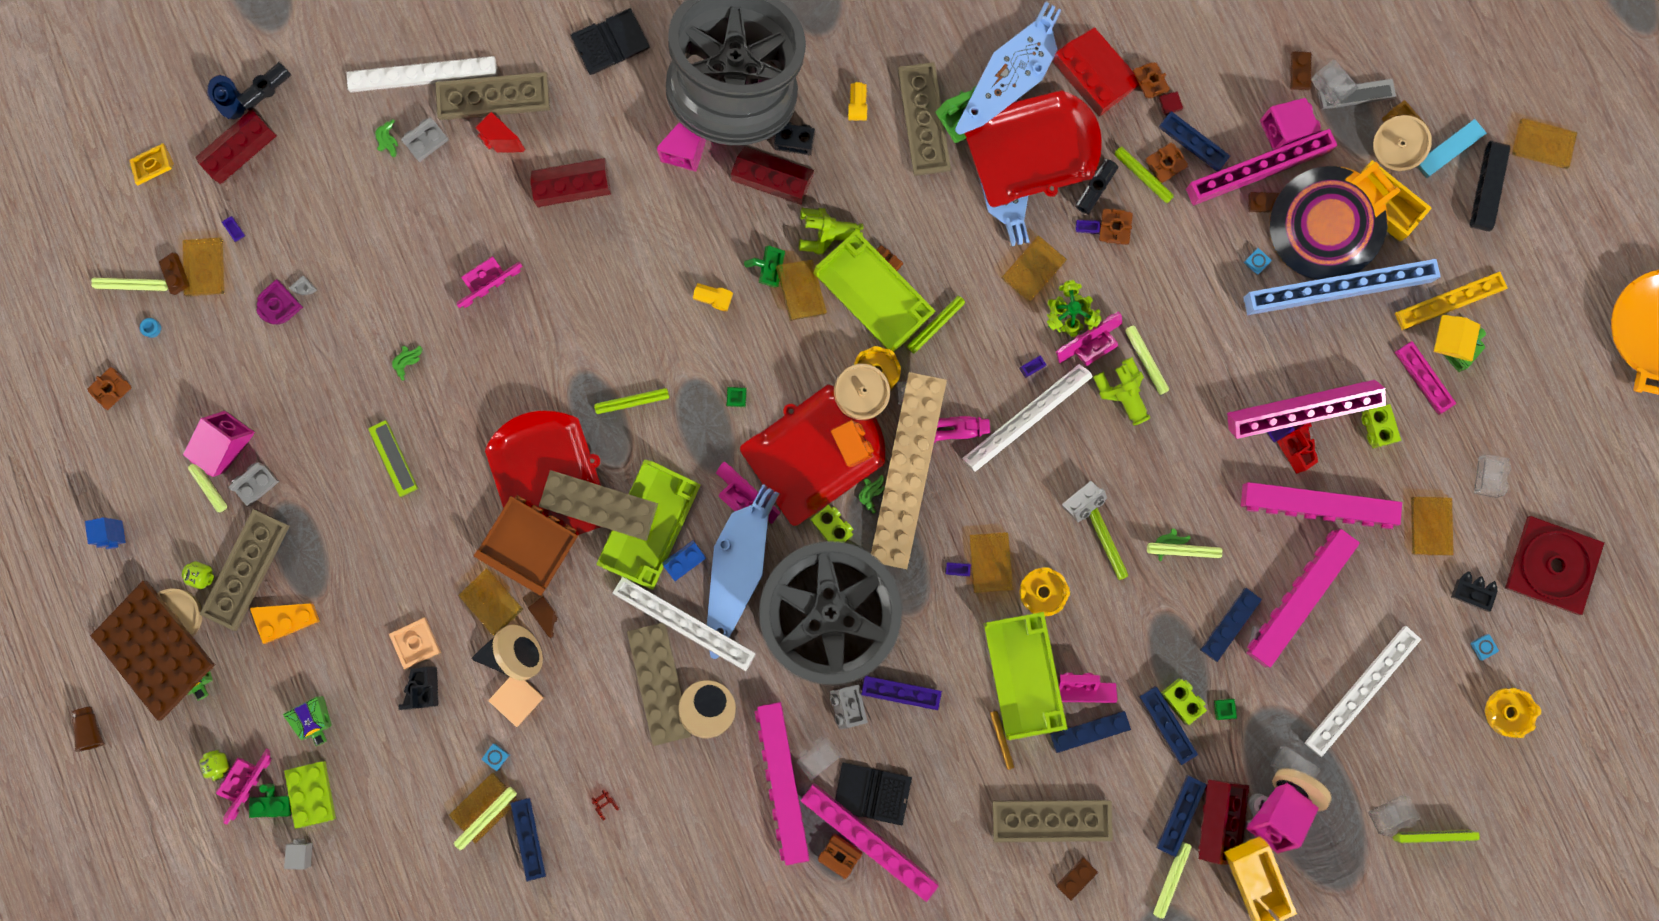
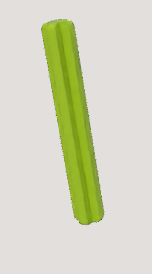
M1119 147L1115 151V156L1165 203H1169L1173 199L1174 194L1123 147Z
M957 296L908 345V350L915 354L965 304L964 299Z
M667 388L596 403L594 408L597 414L665 400L669 398V392Z
M1095 508L1089 515L1117 578L1119 580L1127 578V570L1098 508Z

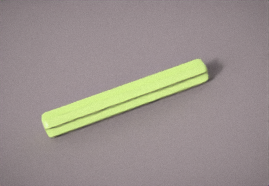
M92 278L91 286L95 289L168 290L165 280Z
M1134 325L1128 327L1125 332L1158 393L1162 395L1168 392L1169 387Z
M1163 543L1147 544V552L1150 554L1221 558L1223 551L1221 547Z
M511 787L507 788L454 842V845L459 850H462L517 795L516 791Z
M1182 842L1153 912L1156 917L1164 919L1192 848L1188 843Z

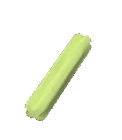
M193 463L188 466V470L217 512L226 510V503L203 469Z

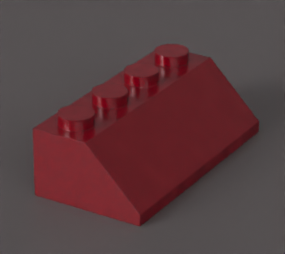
M251 109L195 158L206 173L221 185L277 135Z
M744 146L734 163L731 179L733 182L802 205L815 170Z
M605 158L531 171V190L533 201L537 207L611 195Z
M1208 779L1205 789L1206 801L1203 807L1204 817L1201 826L1198 859L1229 865L1224 852L1243 844L1249 785Z

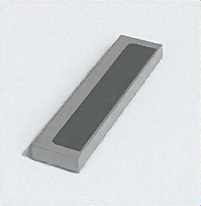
M1393 79L1321 89L1318 91L1321 110L1394 99L1396 93Z

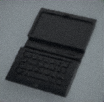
M631 8L606 18V21L597 25L594 23L570 34L589 75L600 72L650 48Z
M842 762L835 800L855 816L903 826L912 777Z

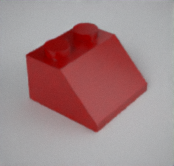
M492 112L475 127L479 132L477 136L489 150L493 148L497 153L524 152L526 150L519 138Z

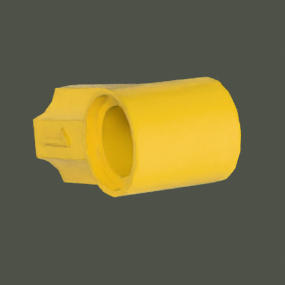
M862 82L851 84L848 120L867 121L866 84Z
M697 283L693 300L710 304L721 311H728L733 292L724 288L716 289Z

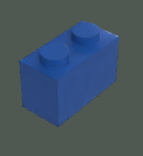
M103 517L85 521L89 545H96V548L106 547V549L118 548L119 544L126 543L122 520Z
M692 540L662 563L673 580L676 581L705 560L706 556L696 542Z

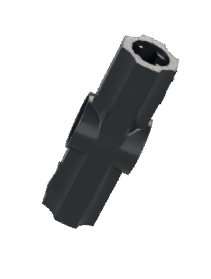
M278 62L264 75L256 76L253 79V84L240 94L237 99L250 111L264 98L272 97L275 94L276 88L288 79L291 74Z
M1108 159L1103 161L1076 203L1075 207L1083 214L1089 215L1118 170L1119 166L1114 161ZM1093 184H1099L1101 189H1095Z

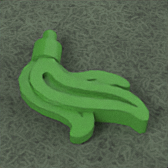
M394 119L390 122L387 121L376 130V138L379 143L377 150L383 151L387 148L393 158L397 153L395 146L398 147L396 139L389 135V130L395 122Z
M403 346V351L394 358L392 366L402 381L405 380V366L413 365L420 360L419 356L423 350L421 346L412 351Z
M880 475V478L874 483H871L869 479H864L866 484L859 494L860 502L868 510H871L872 513L876 512L872 498L880 495L884 490V486L879 489L884 481L883 475Z
M1171 529L1170 534L1160 536L1155 543L1181 545L1188 542L1190 536L1177 537V531ZM1157 554L1159 556L1158 560L1162 561V557L1165 554Z

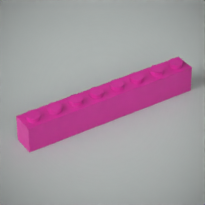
M1327 129L1195 180L1188 185L1186 191L1194 206L1326 155L1337 146L1331 130Z
M1376 380L1228 412V430L1236 439L1386 406L1385 387Z
M1250 482L1243 484L1241 507L1247 508L1246 511L1258 512L1261 509L1266 510L1267 514L1284 512L1285 516L1297 517V514L1304 515L1305 519L1323 517V521L1335 522V519L1343 520L1342 523L1344 524L1362 522V526L1374 527V524L1381 525L1383 529H1393L1394 526L1401 525L1402 502Z
M1332 530L1327 535V542L1316 550L1314 554L1316 557L1312 562L1309 561L1303 569L1305 571L1301 577H1297L1293 582L1292 586L1294 587L1291 592H1287L1282 597L1281 601L1283 603L1279 608L1276 607L1272 611L1270 621L1264 623L1259 629V633H1261L1257 639L1254 638L1247 647L1249 650L1246 654L1265 668H1271L1360 544L1359 541L1344 530Z
M782 703L761 705L757 707L758 711H755L756 722H760L761 725L758 735L760 742H764L765 750H762L763 762L767 761L768 764L765 774L767 782L771 781L772 789H769L770 801L775 803V809H772L774 821H778L779 829H776L777 841L782 842V849H779L781 861L785 860V865L809 861V853Z
M815 783L811 785L801 798L802 803L924 901L927 902L939 887L938 881Z

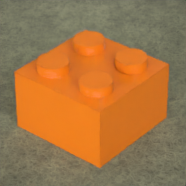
M851 420L831 430L847 466L854 467L873 457L872 452H874V449L869 441H865L863 435L866 433L861 424Z

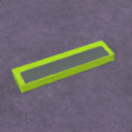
M382 421L368 428L399 497L419 489L388 421Z
M1473 830L1392 833L1393 840L1399 843L1480 840L1479 832Z

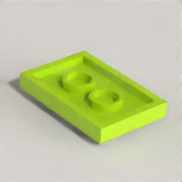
M325 761L284 770L295 829L336 819Z

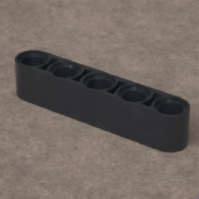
M1489 141L1486 145L1470 219L1471 228L1491 232L1494 228L1510 154V145Z

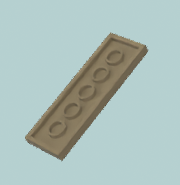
M935 62L898 67L913 176L951 171L945 127L935 113L941 106Z
M547 72L435 82L437 116L439 120L487 116L491 112L494 115L550 110Z
M550 470L539 507L647 541L658 503Z
M253 509L199 615L233 631H237L290 525Z
M659 623L627 631L653 746L692 737V734L684 728L679 718L678 707L682 691L667 626Z
M1111 800L992 801L993 842L1113 841Z

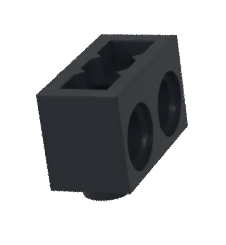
M788 122L775 136V150L812 156L815 128L806 124L798 126ZM784 133L791 135L788 139L781 137ZM802 136H807L809 140L806 142H802L800 138Z

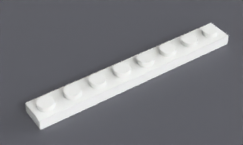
M492 56L347 72L348 90L350 92L433 84L442 81L497 77L496 59Z
M1078 364L962 459L965 464L976 472L1093 377L1091 372Z
M624 577L621 578L613 591V595L744 671H747L756 655L749 649Z
M1403 626L1304 743L1318 756L1322 757L1421 641V638L1407 626Z

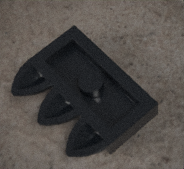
M1468 571L1460 579H1457L1451 598L1486 612H1491L1498 591L1497 584L1493 581L1485 588V581L1482 576L1478 577L1472 584V575Z

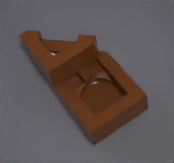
M542 596L530 605L528 609L548 637L552 638L554 636V624L557 622L558 617L555 615V611L548 600Z

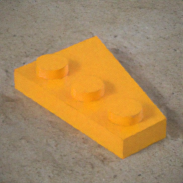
M312 603L250 608L263 644L320 622L315 606Z

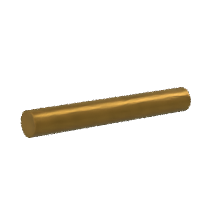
M990 712L1007 770L1013 769L1015 767L998 712Z

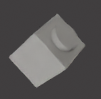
M293 839V842L286 844L284 869H307L311 867L313 842H306V839Z

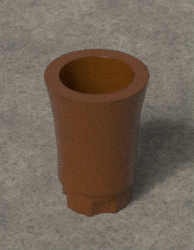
M92 707L73 710L72 725L75 752L87 751L103 746L105 743L100 734Z

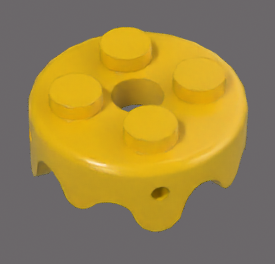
M874 346L861 351L856 357L854 365L868 364L880 367L889 383L890 391L896 386L900 378L901 366L892 350Z
M1042 567L1029 572L1023 578L1020 584L1019 595L1023 606L1030 613L1044 612L1045 616H1052L1064 608L1070 595V589L1061 573L1048 567ZM1040 587L1048 589L1049 594L1046 598L1039 596L1038 590Z
M1516 688L1497 690L1489 697L1485 706V716L1490 727L1498 734L1512 738H1523L1526 734L1536 728V718L1541 714V708L1534 702L1532 696L1528 692ZM1509 707H1512L1514 710L1512 718H1509L1506 714V710Z

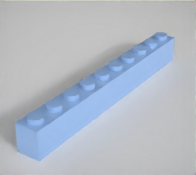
M1437 259L1252 291L1243 298L1247 315L1432 283L1441 276Z

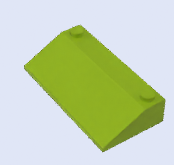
M857 230L815 267L813 274L886 349H890L893 352L903 345L936 312Z
M644 459L629 495L658 503L647 541L612 530L596 565L653 590L664 567L662 562L668 559L701 484L653 461Z
M1044 612L983 623L1006 739L1014 740L1066 730L1067 725Z

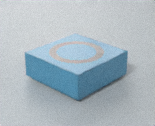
M1257 248L1244 263L1258 275L1272 260Z
M1486 634L1470 643L1479 660H1485L1499 652L1490 634Z
M493 743L481 760L498 771L510 754Z

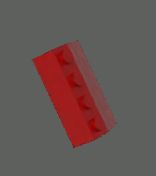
M1095 27L1067 43L1055 53L1052 60L1054 65L1099 117L1140 86L1131 68Z

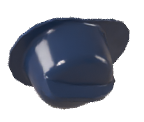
M223 75L214 76L208 83L207 96L209 101L228 119H238L245 113L246 108L237 99L240 92L232 80Z

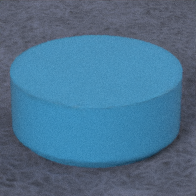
M153 318L144 319L139 327L140 332L149 338H154L161 332V324Z

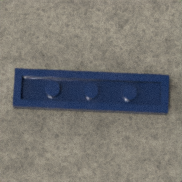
M1172 111L1158 127L1217 172L1230 158L1228 153Z
M1244 588L1200 651L1215 662H1218L1262 599L1249 589Z
M1157 686L1139 695L1140 700L1179 764L1183 765L1198 755Z
M1121 711L1067 728L1066 730L1050 733L1055 752L1059 753L1130 731L1131 727L1126 712Z
M1186 776L1156 846L1157 849L1174 857L1177 856L1207 785L1206 783L1191 776Z
M530 797L510 802L526 882L546 877Z

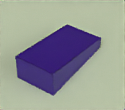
M233 216L221 222L235 242L246 236Z
M1077 220L1076 232L1099 234L1100 221Z
M1040 355L1019 369L1024 377L1027 378L1047 365Z
M1292 426L1270 431L1268 435L1273 442H1276L1295 429Z
M947 562L946 575L970 577L971 564Z

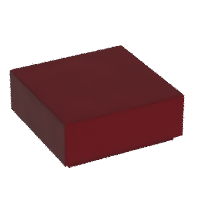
M1178 91L1159 97L1164 116L1168 115L1171 111L1175 113L1183 110Z

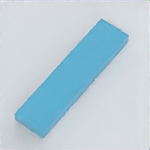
M1474 119L1431 151L1426 159L1417 167L1428 178L1483 137L1486 131Z

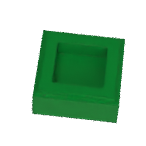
M727 387L726 406L746 408L747 388Z
M1235 699L1214 700L1216 720L1237 718Z

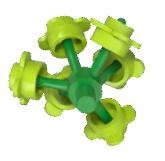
M1068 280L1064 285L1059 286V290L1063 291L1064 296L1070 297L1071 302L1068 305L1061 296L1048 301L1050 315H1046L1049 318L1047 321L1049 328L1052 330L1057 329L1059 333L1061 331L1067 332L1071 337H1076L1078 332L1084 328L1080 321L1076 319L1078 313L1085 317L1084 323L1089 325L1088 330H1092L1093 327H1097L1102 319L1100 310L1094 311L1090 308L1093 302L1092 297L1077 295L1079 289L1082 288L1081 284L1075 283L1074 280ZM1071 315L1072 317L1067 319L1064 325L1061 320L1066 316Z

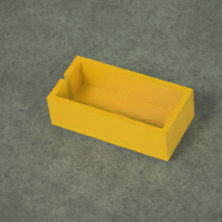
M1373 160L1370 161V162L1360 171V174H1361L1364 170H1366L1368 167H1370V166H1371L1373 163H1375V162H1374ZM1379 166L1391 183L1401 190L1385 203L1388 214L1387 232L1401 242L1411 234L1432 207ZM1373 173L1367 176L1383 196L1389 193Z
M1261 836L1224 852L1252 921H1276L1268 912L1270 909L1280 921L1297 914L1271 848Z

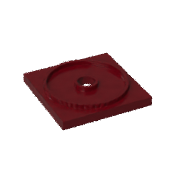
M1527 516L1505 589L1570 613L1583 615L1605 542L1533 516ZM1555 558L1562 562V570L1560 572H1555L1551 567V562Z

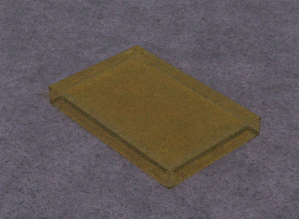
M1522 118L1519 121L1512 155L1568 169L1578 132Z
M1038 235L1001 279L1031 302L1067 259Z
M222 238L183 240V269L190 285L184 290L186 297L224 294Z
M813 259L777 265L776 269L790 321L825 315L827 311L818 278L813 274L815 270Z
M1411 497L1412 555L1452 556V498Z
M1008 532L969 535L974 593L1013 590Z
M487 568L458 595L493 636L499 630L506 627L524 609Z
M491 773L449 816L465 832L508 787L494 773ZM515 796L510 802L517 801L519 799ZM510 802L472 839L475 844L511 810Z

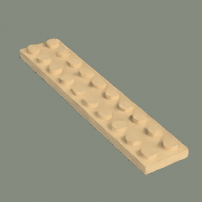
M911 372L908 374L871 554L884 565L908 569L947 383L945 379Z

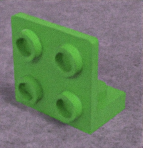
M973 90L947 99L935 112L954 143L966 139L965 133L957 134L955 128L974 92Z

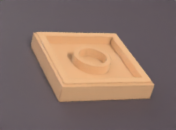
M426 617L389 634L404 669H408L441 653Z
M509 677L488 701L518 727L545 697L526 680H516Z

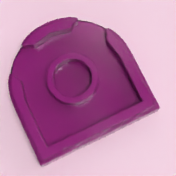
M276 279L259 294L256 311L265 322L279 325L291 319L303 306Z

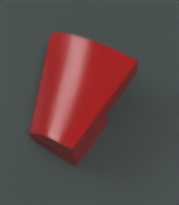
M1311 422L1301 425L1277 441L1296 474L1307 471L1318 463V456L1315 452V440L1311 439L1309 428L1312 427Z

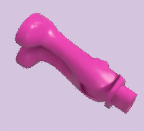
M971 416L939 418L937 428L954 427V430H937L934 444L941 440L969 439L976 436L981 437L982 434H990L989 419H981V417L976 419V417Z

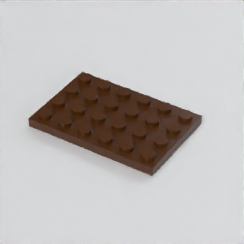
M142 581L90 635L157 721L163 720L215 666L214 662L148 581Z

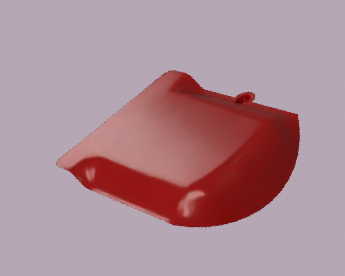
M1062 90L1013 102L983 126L965 133L987 201L991 207L1005 205L1018 198L1044 192L1049 197H1054L1058 193L1059 187L1092 179L1101 156L1102 137L1096 116L1081 99Z
M828 384L798 406L787 404L783 409L784 416L740 446L741 454L762 484L767 486V489L771 488L774 492L779 493L775 503L793 526L799 525L883 466L885 462V442L877 419L873 417L868 420H856L845 415L835 401L834 386ZM790 409L794 411L792 414L789 413ZM851 420L862 425L866 433L863 437L865 441L867 440L871 443L874 449L872 458L854 467L847 466L831 433V430Z
M533 411L514 417L495 432L487 444L485 453L503 508L510 496L515 498L518 495L526 500L525 504L532 508L535 505L542 509V514L546 517L552 515L559 519L560 522L558 524L563 527L569 525L576 529L575 534L577 535L601 527L539 507L550 470L601 486L595 469L600 465V458L596 454H590L578 418L556 411ZM593 458L595 460L594 463H590V459Z

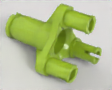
M801 208L800 219H805V228L818 229V239L816 241L800 239L799 251L815 252V254L822 255L834 240L844 241L856 230L863 236V232H860V230H863L862 223L836 221V218L829 216L825 208Z
M1133 357L1122 361L1123 365L1120 368L1117 367L1115 369L1122 382L1121 384L1110 387L1104 372L1094 375L1093 379L1099 388L1101 399L1121 401L1130 420L1133 421V426L1150 419V415L1147 414L1148 411L1139 395L1141 391L1139 387L1144 375L1142 371L1139 372Z

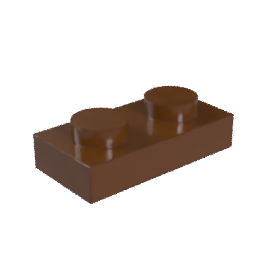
M1293 51L1291 53L1290 90H1310L1312 52Z
M1250 192L1248 212L1271 213L1279 193Z
M172 252L159 261L170 294L177 295L190 286L177 253Z
M1082 858L1057 883L1056 887L1072 901L1098 872L1085 858Z

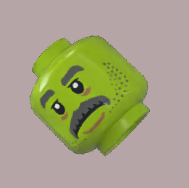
M197 561L187 564L181 574L186 585L197 589L205 588L214 580L212 568Z
M219 750L204 754L199 762L203 777L211 778L212 781L224 778V774L230 769L226 754L219 752Z

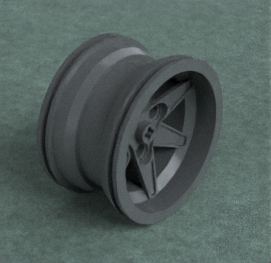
M780 0L684 1L674 13L668 33V49L672 61L666 76V97L674 116L692 133L719 144L748 145L766 140L777 134L786 126L795 111L798 96L796 76L803 65L806 50L804 30L796 15ZM692 55H697L704 60L691 64L687 59ZM772 61L779 69L766 64V62Z
M834 541L818 542L804 546L789 554L773 570L765 584L760 600V625L769 650L788 671L804 680L818 684H843L866 676L887 658L900 632L902 604L893 577L875 556L860 547L848 543ZM832 563L850 566L867 578L840 592ZM818 564L817 595L788 587L790 582L800 572ZM830 588L834 591L832 599H825L823 597L825 589ZM875 589L882 608L880 627L854 611ZM782 599L807 615L786 638L780 623ZM829 608H832L837 613L833 615V619L825 616ZM846 616L854 618L855 623L852 627H846L843 624V619ZM812 620H818L821 625L820 629L812 631L809 628V623ZM844 632L875 640L861 656L843 664ZM822 635L829 665L811 662L799 655L794 648Z

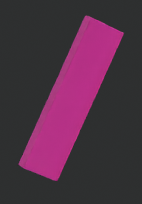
M1413 341L1395 351L1399 360L1438 415L1457 404Z

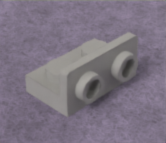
M430 117L421 121L414 130L408 131L401 140L415 158L421 162L449 139Z
M258 462L250 465L247 468V472L242 476L234 478L228 488L231 491H235L245 505L250 507L274 487L279 480L265 464Z
M1090 481L1064 502L1062 507L1077 522H1080L1082 519L1084 520L1089 517L1095 508L1102 506L1107 496L1103 488L1099 489Z
M859 684L830 691V702L834 707L835 723L839 729L868 723Z

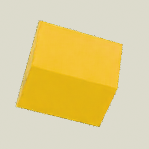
M164 143L129 160L137 186L171 170L174 165Z
M1442 315L1433 352L1470 362L1473 361L1480 324L1466 317Z

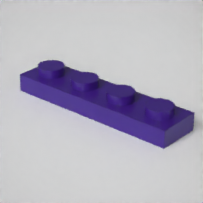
M865 676L861 695L938 710L942 691Z

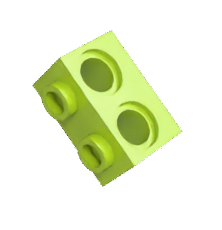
M1391 404L1362 412V423L1366 426L1368 432L1367 440L1372 449L1402 441ZM1375 413L1380 417L1379 422L1374 419ZM1380 432L1385 434V440L1380 438Z
M827 505L811 519V522L827 541L845 543L853 536L852 531L854 529L847 521L843 523L839 518L841 514L835 506L831 508ZM830 514L833 517V521L830 524L823 523V515ZM843 529L845 531L844 538L837 539L834 536L835 530Z
M1177 679L1160 693L1185 725H1190L1207 711L1204 707L1206 704L1200 696L1194 695L1191 691L1193 687L1187 680ZM1178 687L1183 691L1180 698L1175 696V690ZM1190 703H1193L1195 706V711L1192 714H1189L1187 711V706Z

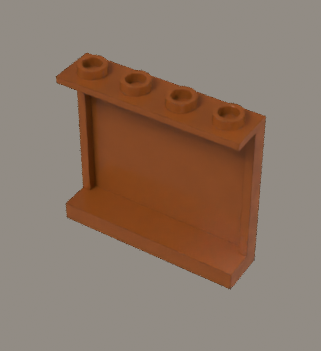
M518 495L515 498L510 496L504 509L473 557L542 596L577 539L578 535L575 534L577 530L569 525L563 527L558 524L560 520L552 515L546 517L542 514L543 510L535 505L532 508L525 504L526 500Z

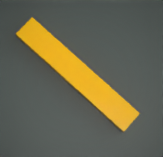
M1499 271L1394 314L1401 329L1405 330L1504 291L1508 287Z

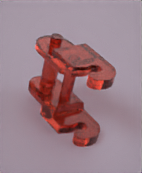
M602 790L603 794L596 799L592 797V804L596 805L595 810L604 821L606 817L603 816L601 811L604 806L612 803L617 811L620 808L616 805L617 803L613 797L609 798L608 791ZM605 797L607 801L600 806L598 802Z

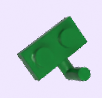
M766 246L763 260L752 258L746 260L744 266L746 268L752 266L761 267L759 283L776 288L779 286L785 250Z
M273 783L263 784L259 787L260 792H266L265 797L249 798V818L291 816L289 796H275V785Z

